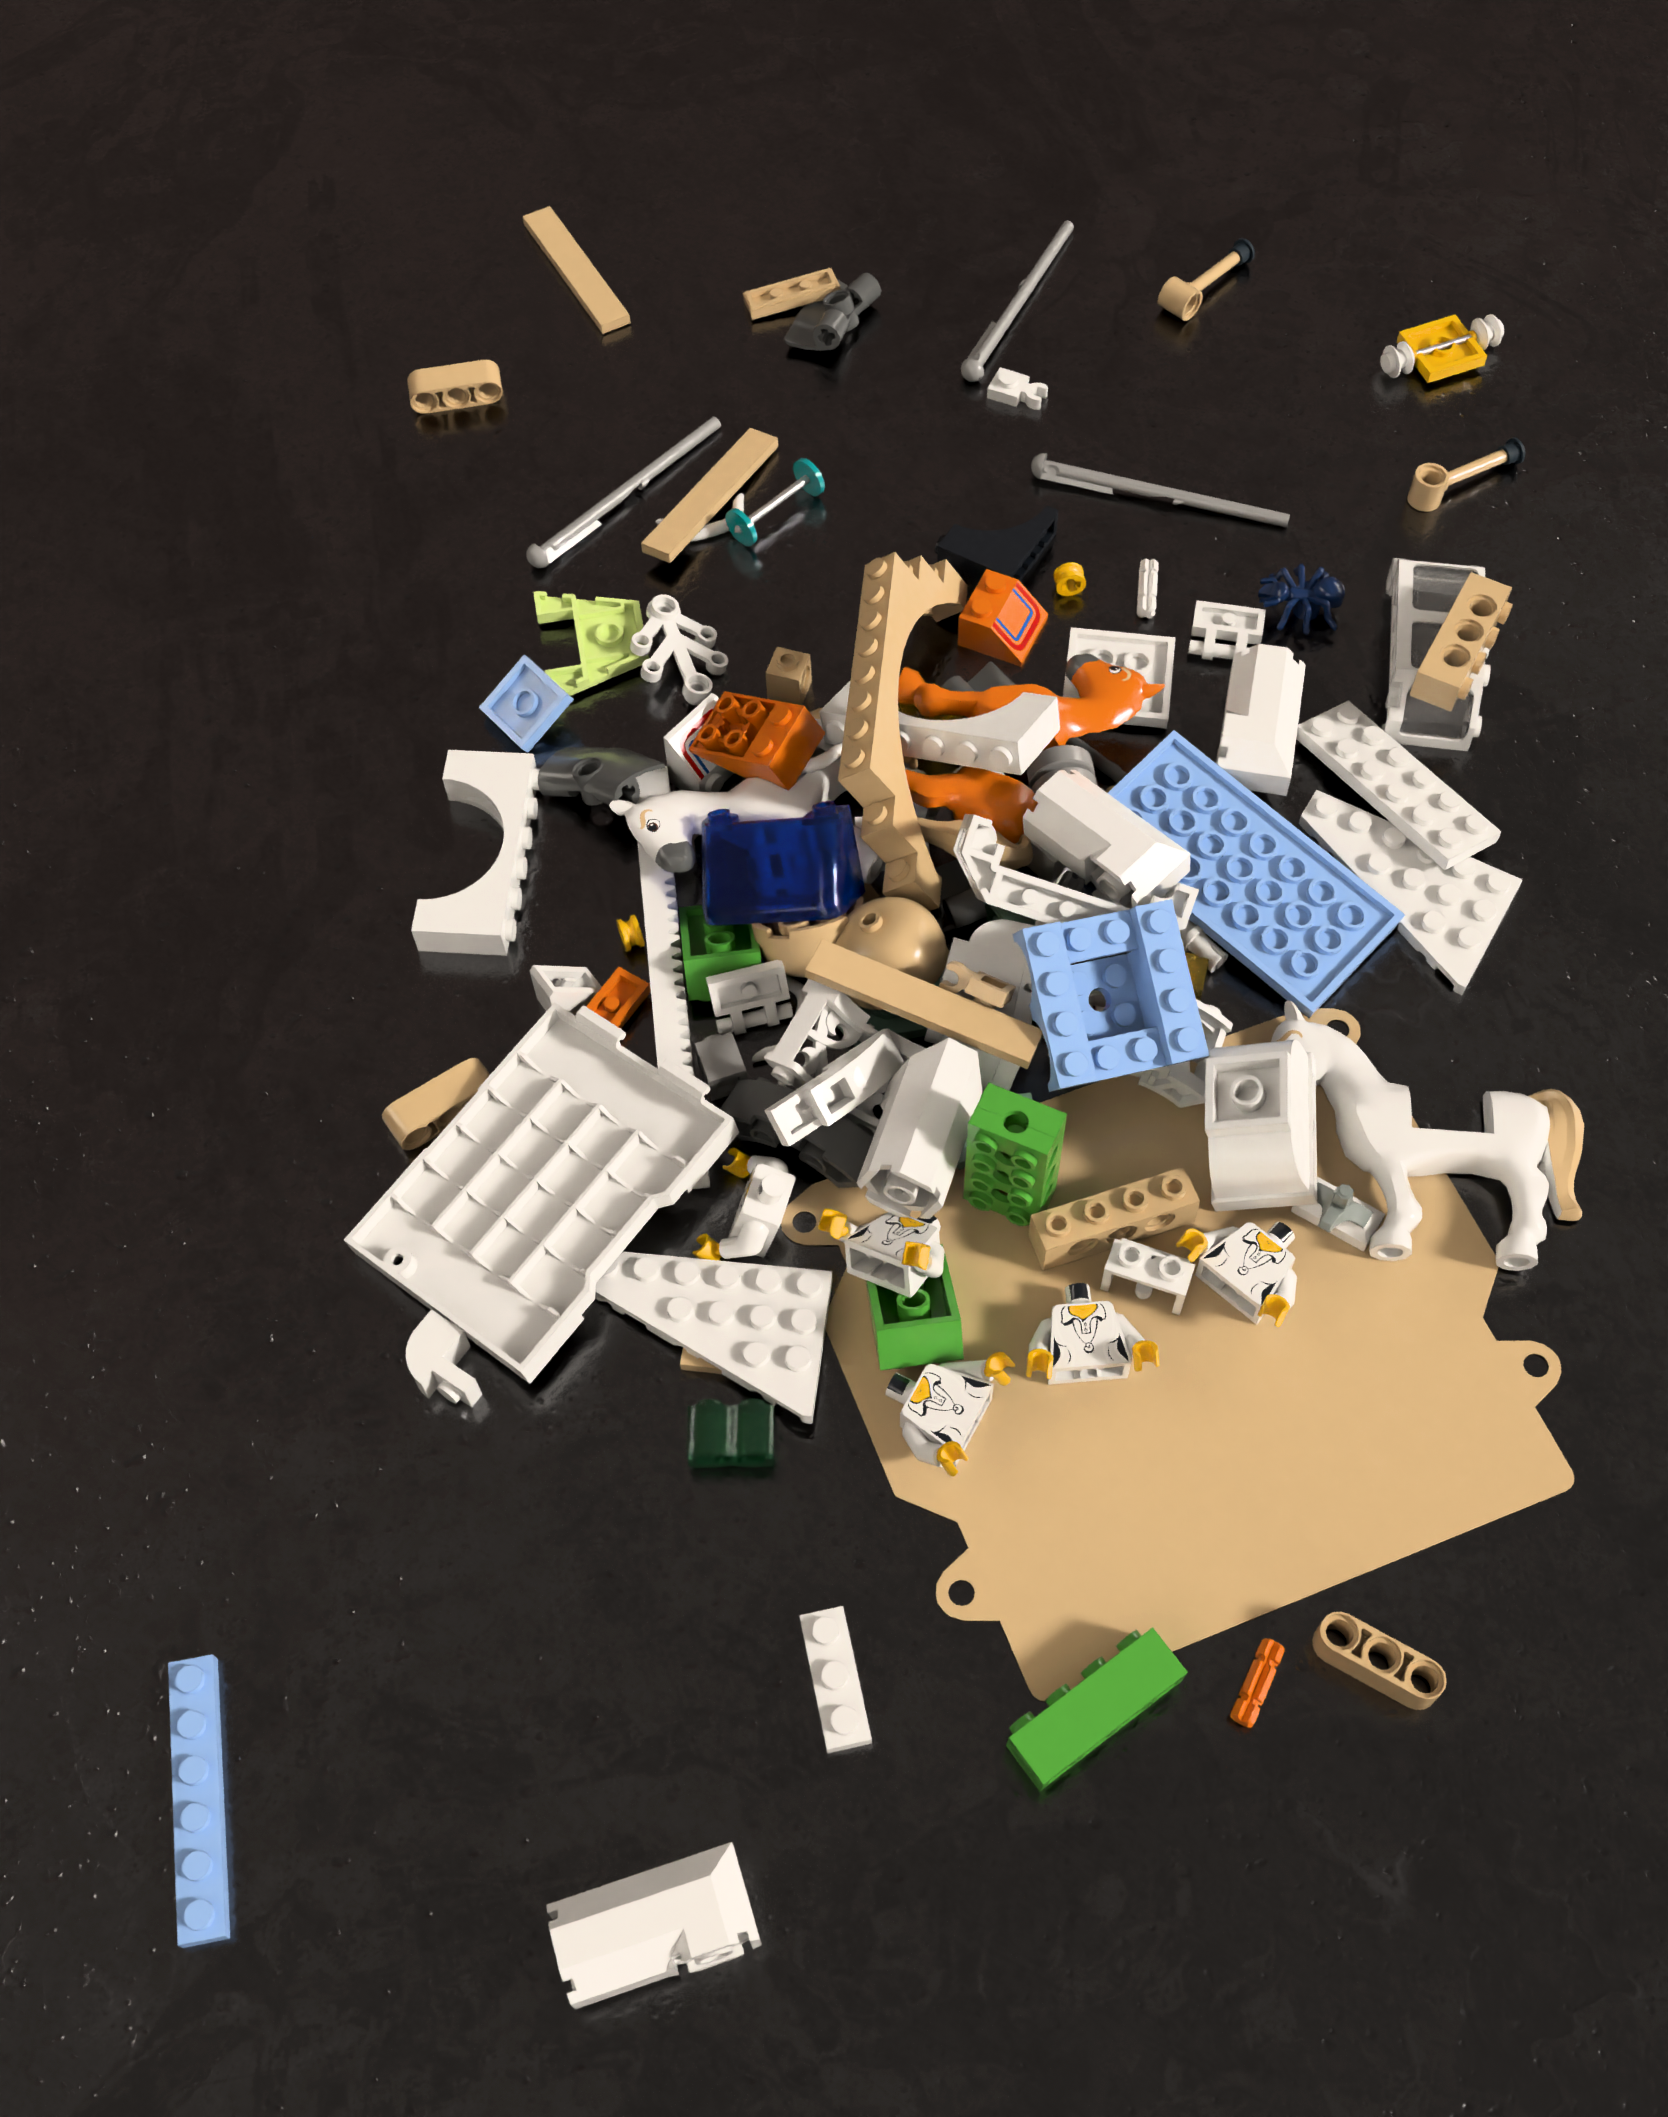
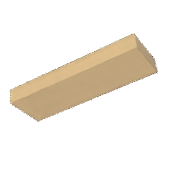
M827 268L743 292V298L752 320L821 301L831 292L840 290V285L832 268Z

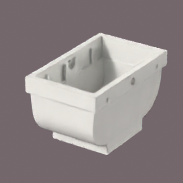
M1004 919L984 923L974 931L970 941L954 937L947 957V964L951 961H958L976 973L981 971L1016 986L1011 1001L1004 1007H996L994 1010L1031 1025L1032 1016L1029 1005L1032 998V992H1030L1032 985L1029 967L1021 947L1014 942L1012 934L1024 928L1047 923L1036 920L1035 925ZM945 967L940 982L946 980L957 984L958 975ZM965 989L955 993L974 1001V996L965 993ZM927 1028L924 1041L937 1044L951 1037ZM955 1040L978 1052L982 1092H984L988 1082L1010 1091L1020 1066Z
M1298 1040L1211 1048L1210 1058H1206L1205 1132L1208 1136L1211 1204L1215 1212L1317 1204L1315 1059L1312 1052H1305Z

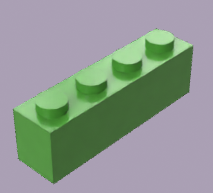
M1153 1627L1143 1635L1138 1630L1130 1633L1117 1644L1116 1647L1120 1653L1108 1662L1103 1657L1096 1659L1081 1672V1675L1084 1677L1082 1682L1073 1689L1064 1684L1045 1700L1049 1707L1035 1717L1029 1711L1009 1727L1013 1735L1008 1738L1006 1746L1039 1792L1182 1682L1188 1673Z

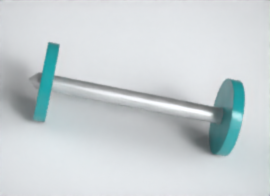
M806 458L797 460L793 465V472L797 481L749 517L737 508H732L726 513V524L738 542L748 547L753 545L757 541V532L753 524L799 489L803 488L812 496H818L824 491L825 482L823 476L810 460Z

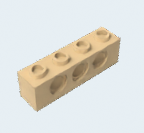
M1470 572L1417 671L1409 696L1450 712L1458 698L1466 699L1474 679L1469 678L1471 673L1479 674L1487 656L1486 653H1483L1484 648L1492 649L1500 631L1496 627L1497 623L1504 625L1510 614L1513 604L1507 602L1512 587Z
M1183 1166L1032 1214L1028 1237L1040 1266L1045 1271L1110 1250L1115 1239L1122 1240V1238L1135 1242L1194 1223L1200 1200Z

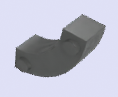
M759 1077L757 1080L742 1079L738 1081L720 1109L734 1118L739 1130L737 1137L741 1141L758 1142L777 1148L780 1140L764 1110L795 1090L774 1084L762 1077ZM843 1116L830 1126L821 1125L790 1147L801 1151L799 1153L800 1160L816 1169L838 1188L859 1187L857 1180L873 1140L874 1132L865 1125L855 1124Z

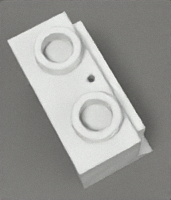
M1122 1238V1240L1115 1239L1104 1268L1100 1289L1108 1292L1113 1276L1116 1275L1137 1282L1135 1294L1140 1299L1149 1298L1153 1288L1176 1295L1172 1313L1180 1316L1195 1264H1191L1186 1258Z

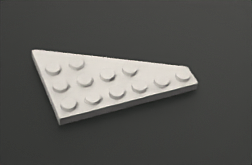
M1316 790L1301 815L1299 825L1310 836L1316 838L1322 849L1328 853L1331 852L1341 864L1405 914L1398 924L1397 930L1416 951L1421 952L1426 957L1427 963L1434 970L1438 968L1454 985V992L1463 995L1514 899L1522 879L1472 857H1468L1444 870L1391 822Z
M622 1251L595 1284V1299L608 1302L620 1314L624 1315L626 1313L645 1324L647 1330L672 1345L681 1346L697 1359L700 1357L722 1370V1375L749 1391L760 1393L764 1400L774 1406L779 1404L799 1416L801 1422L812 1424L833 1282L832 1271Z

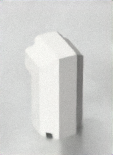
M1256 644L1250 647V653L1241 656L1242 651L1234 654L1220 735L1221 739L1216 758L1217 765L1250 791L1283 796L1287 795L1291 780L1306 666L1301 660H1299V664L1293 660L1294 653L1287 647Z
M1059 770L1035 793L1033 800L1038 802L1034 812L1027 808L1023 816L1025 836L1078 876L1085 879V885L1092 881L1097 888L1092 893L1094 897L1131 909L1135 906L1150 904L1152 895L1162 898L1190 871L1191 854L1076 770H1070V774L1065 770Z
M947 1038L912 1055L889 1080L880 1104L883 1113L857 1180V1185L860 1189L864 1186L867 1187L868 1190L865 1197L869 1203L898 1217L909 1218L911 1211H922L919 1217L922 1219H930L943 1207L967 1138L968 1122L982 1095L977 1051L951 1038Z
M732 1842L546 1905L547 1913L553 1919L548 1921L559 1972L563 1982L571 1981L573 1991L567 1993L570 2005L575 2009L667 1977L679 1975L677 1968L679 1964L687 1963L689 1973L735 1959L744 1954L742 1944L750 1940L753 1949L762 1945Z

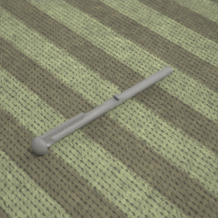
M1071 221L1063 222L1027 278L1022 280L1018 286L1019 291L1013 297L997 323H990L968 358L963 361L961 373L966 380L976 382L984 376V363L1073 231L1074 225Z
M716 417L710 418L541 546L531 544L526 553L528 562L536 568L548 566V564L599 527L601 523L598 519L621 503L636 487L642 490L651 479L721 427L720 421Z
M1047 453L1038 454L1031 463L1032 473L1039 479L1112 495L1113 489L1147 497H1168L1174 499L1173 505L1183 504L1287 528L1290 514L1049 461L1047 460Z

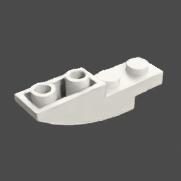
M882 1029L821 1068L823 1073L764 1111L783 1146H791L821 1125L830 1126L864 1102L893 1077L902 1067L904 1061L888 1029Z

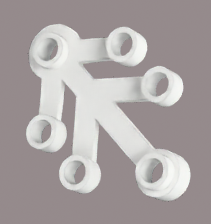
M657 595L647 605L646 615L649 620L640 632L632 636L630 650L637 656L648 655L653 642L652 638L662 628L666 638L652 657L643 662L640 672L641 677L647 682H658L661 679L664 664L673 653L684 679L683 696L688 703L699 705L710 695L712 681L708 676L696 672L689 654L706 662V669L714 675L725 673L728 657L722 652L711 650L717 638V632L713 627L701 625L682 615L679 603L675 598L669 595ZM678 628L695 635V641L680 634Z

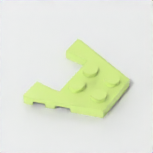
M543 591L533 592L538 624L574 619L581 664L545 670V673L570 696L637 668L646 659H649V655L637 656L630 650L632 636L640 632L644 627L639 601L596 597L595 601L576 599L575 594L563 593L562 598L548 597L547 593Z

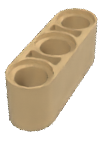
M478 360L418 369L408 376L410 405L413 410L419 413H434L492 404L500 400L503 394L499 367L491 360Z
M478 1058L467 1059L392 1102L383 1111L382 1119L403 1150L418 1148L437 1137L478 1092V1088L490 1074Z
M1332 1612L1326 1615L1314 1633L1312 1640L1313 1649L1323 1661L1408 1708L1424 1710L1430 1707L1445 1690L1447 1680L1441 1665L1350 1614ZM1329 1629L1340 1631L1346 1638L1347 1645L1340 1647L1334 1645L1329 1641L1326 1631ZM1377 1652L1382 1654L1386 1658L1389 1668L1381 1670L1373 1666L1369 1660L1368 1653ZM1411 1675L1424 1677L1430 1684L1431 1692H1419L1411 1682Z

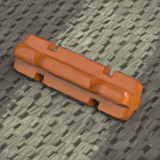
M1264 1638L1255 1654L1257 1659L1253 1660L1239 1692L1241 1698H1237L1230 1714L1231 1719L1242 1726L1251 1728L1260 1712L1258 1706H1262L1277 1671L1274 1667H1278L1285 1652L1284 1647L1280 1643Z

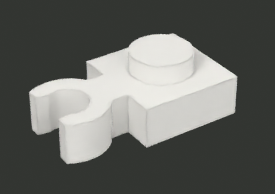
M1001 367L987 388V398L1015 407L1022 401L1034 410H1040L1042 398L1046 399L1048 394L1047 385L1043 383L1029 384V376Z

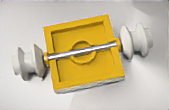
M1455 314L1399 331L1396 349L1392 345L1385 347L1380 359L1381 367L1390 377L1396 378L1399 376L1400 371L1404 374H1409L1415 366L1427 383L1482 367L1487 359V354L1483 350L1488 345L1496 347L1500 344L1504 335L1503 324L1495 315L1489 314L1484 318V321L1480 318L1474 319L1471 323L1470 331H1468Z

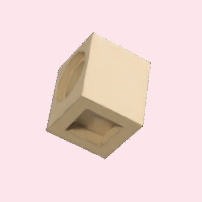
M776 647L765 673L767 699L798 705L803 704L812 682L810 654Z

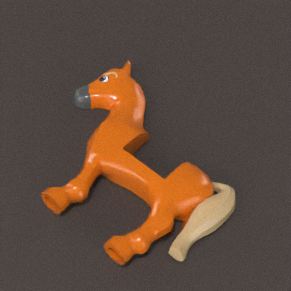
M1086 653L1074 655L1065 666L1066 676L1077 688L1080 698L1061 697L1049 689L1036 684L997 686L982 692L950 691L936 684L925 683L918 671L905 666L899 677L898 703L903 705L913 704L922 716L962 715L970 718L997 710L1015 700L1023 692L1055 696L1058 699L1060 731L1043 749L1046 750L1051 747L1066 745L1067 740L1070 738L1118 728L1136 715L1141 709L1144 699L1159 693L1165 687V684H1148L1140 673L1126 667L1109 664L1092 654ZM963 766L957 773L926 775L905 769L914 803L925 808L945 807L953 812V821H935L917 817L925 842L933 844L956 857L953 848L965 813L974 814L993 821L992 826L997 835L996 843L1005 846L1000 866L1016 870L1031 863L1033 848L1030 839L1024 835L1023 816L1027 808L1034 812L1038 802L1033 800L1035 795L1033 790L1024 783L1006 775Z

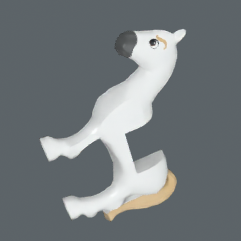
M818 708L810 713L822 727L819 713L822 708ZM823 736L811 758L826 752L835 745L825 743ZM903 756L905 769L925 774L924 771L916 769L918 766L917 758ZM841 757L819 771L806 773L790 790H786L768 780L754 777L745 779L728 792L680 790L649 797L639 804L625 800H613L609 804L611 810L617 815H625L630 831L641 844L644 851L662 869L668 872L679 873L693 868L696 861L691 842L693 834L723 838L742 848L749 849V846L752 845L750 834L752 829L765 828L767 842L777 841L776 825L812 818L814 820L818 846L831 849L847 859L853 866L856 876L865 883H872L879 876L885 864L860 837L861 828L822 817L832 802L846 791L838 781ZM913 802L916 816L919 818L933 820L941 808H925Z
M1288 1000L1285 1002L1284 1014L1286 1020L1276 1028L1271 1042L1298 1040L1305 1052H1312L1315 1059L1316 1086L1321 1085L1335 1110L1336 1133L1344 1155L1361 1170L1369 1172L1376 1179L1385 1196L1388 1211L1383 1226L1370 1237L1369 1252L1371 1257L1384 1261H1397L1412 1255L1410 1233L1418 1226L1422 1219V1207L1415 1199L1407 1177L1454 1173L1475 1174L1500 1180L1507 1187L1513 1210L1508 1235L1496 1245V1265L1505 1270H1527L1538 1264L1536 1245L1545 1240L1547 1234L1546 1221L1542 1216V1209L1547 1196L1553 1213L1558 1220H1580L1582 1210L1575 1198L1574 1179L1582 1154L1584 1122L1579 1108L1563 1092L1547 1089L1526 1096L1521 1093L1506 1091H1486L1483 1095L1484 1133L1412 1128L1411 1097L1408 1086L1387 1082L1379 1074L1365 1053L1351 1039L1327 1025L1305 1021L1300 1010L1292 1001Z

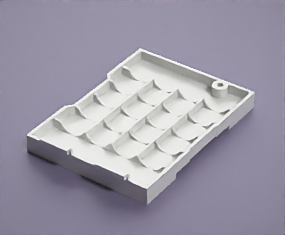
M554 1002L481 1084L478 1092L430 1146L418 1155L344 1239L345 1243L356 1255L427 1308L432 1309L464 1330L466 1337L529 1384H531L584 1320L582 1314L595 1300V1284L658 1208L673 1205L685 1191L689 1193L739 1134L734 1118L705 1100L704 1095H708L711 1090L709 1085L667 1058L660 1065L659 1069L652 1066L620 1044L619 1041L623 1040L626 1036L622 1029L584 1005L577 1011L575 1016ZM400 1259H403L401 1264L395 1265Z

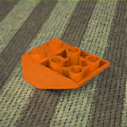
M724 691L688 750L746 779L759 777L786 790H790L795 785L826 732L804 705Z

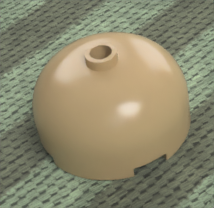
M845 891L843 897L822 895L796 901H790V897L780 899L778 903L769 905L770 912L763 916L761 914H754L751 918L754 938L760 946L762 959L765 963L781 960L784 965L785 975L805 977V969L821 940L823 939L833 944L836 943L839 935L849 922L847 915L864 904L863 897L853 891Z
M882 897L860 905L847 915L849 922L839 935L835 943L836 945L933 985L943 973L949 954L946 939L935 917L923 905L903 897ZM847 995L859 1007L872 1010H882L881 1008H878L869 1003H866L857 998Z

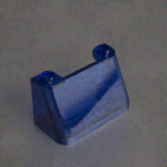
M824 801L814 804L812 811L804 817L740 822L739 816L730 813L729 809H717L707 814L708 817L701 823L702 910L705 923L708 925L832 919L846 913L865 892L849 805L835 806L833 801Z

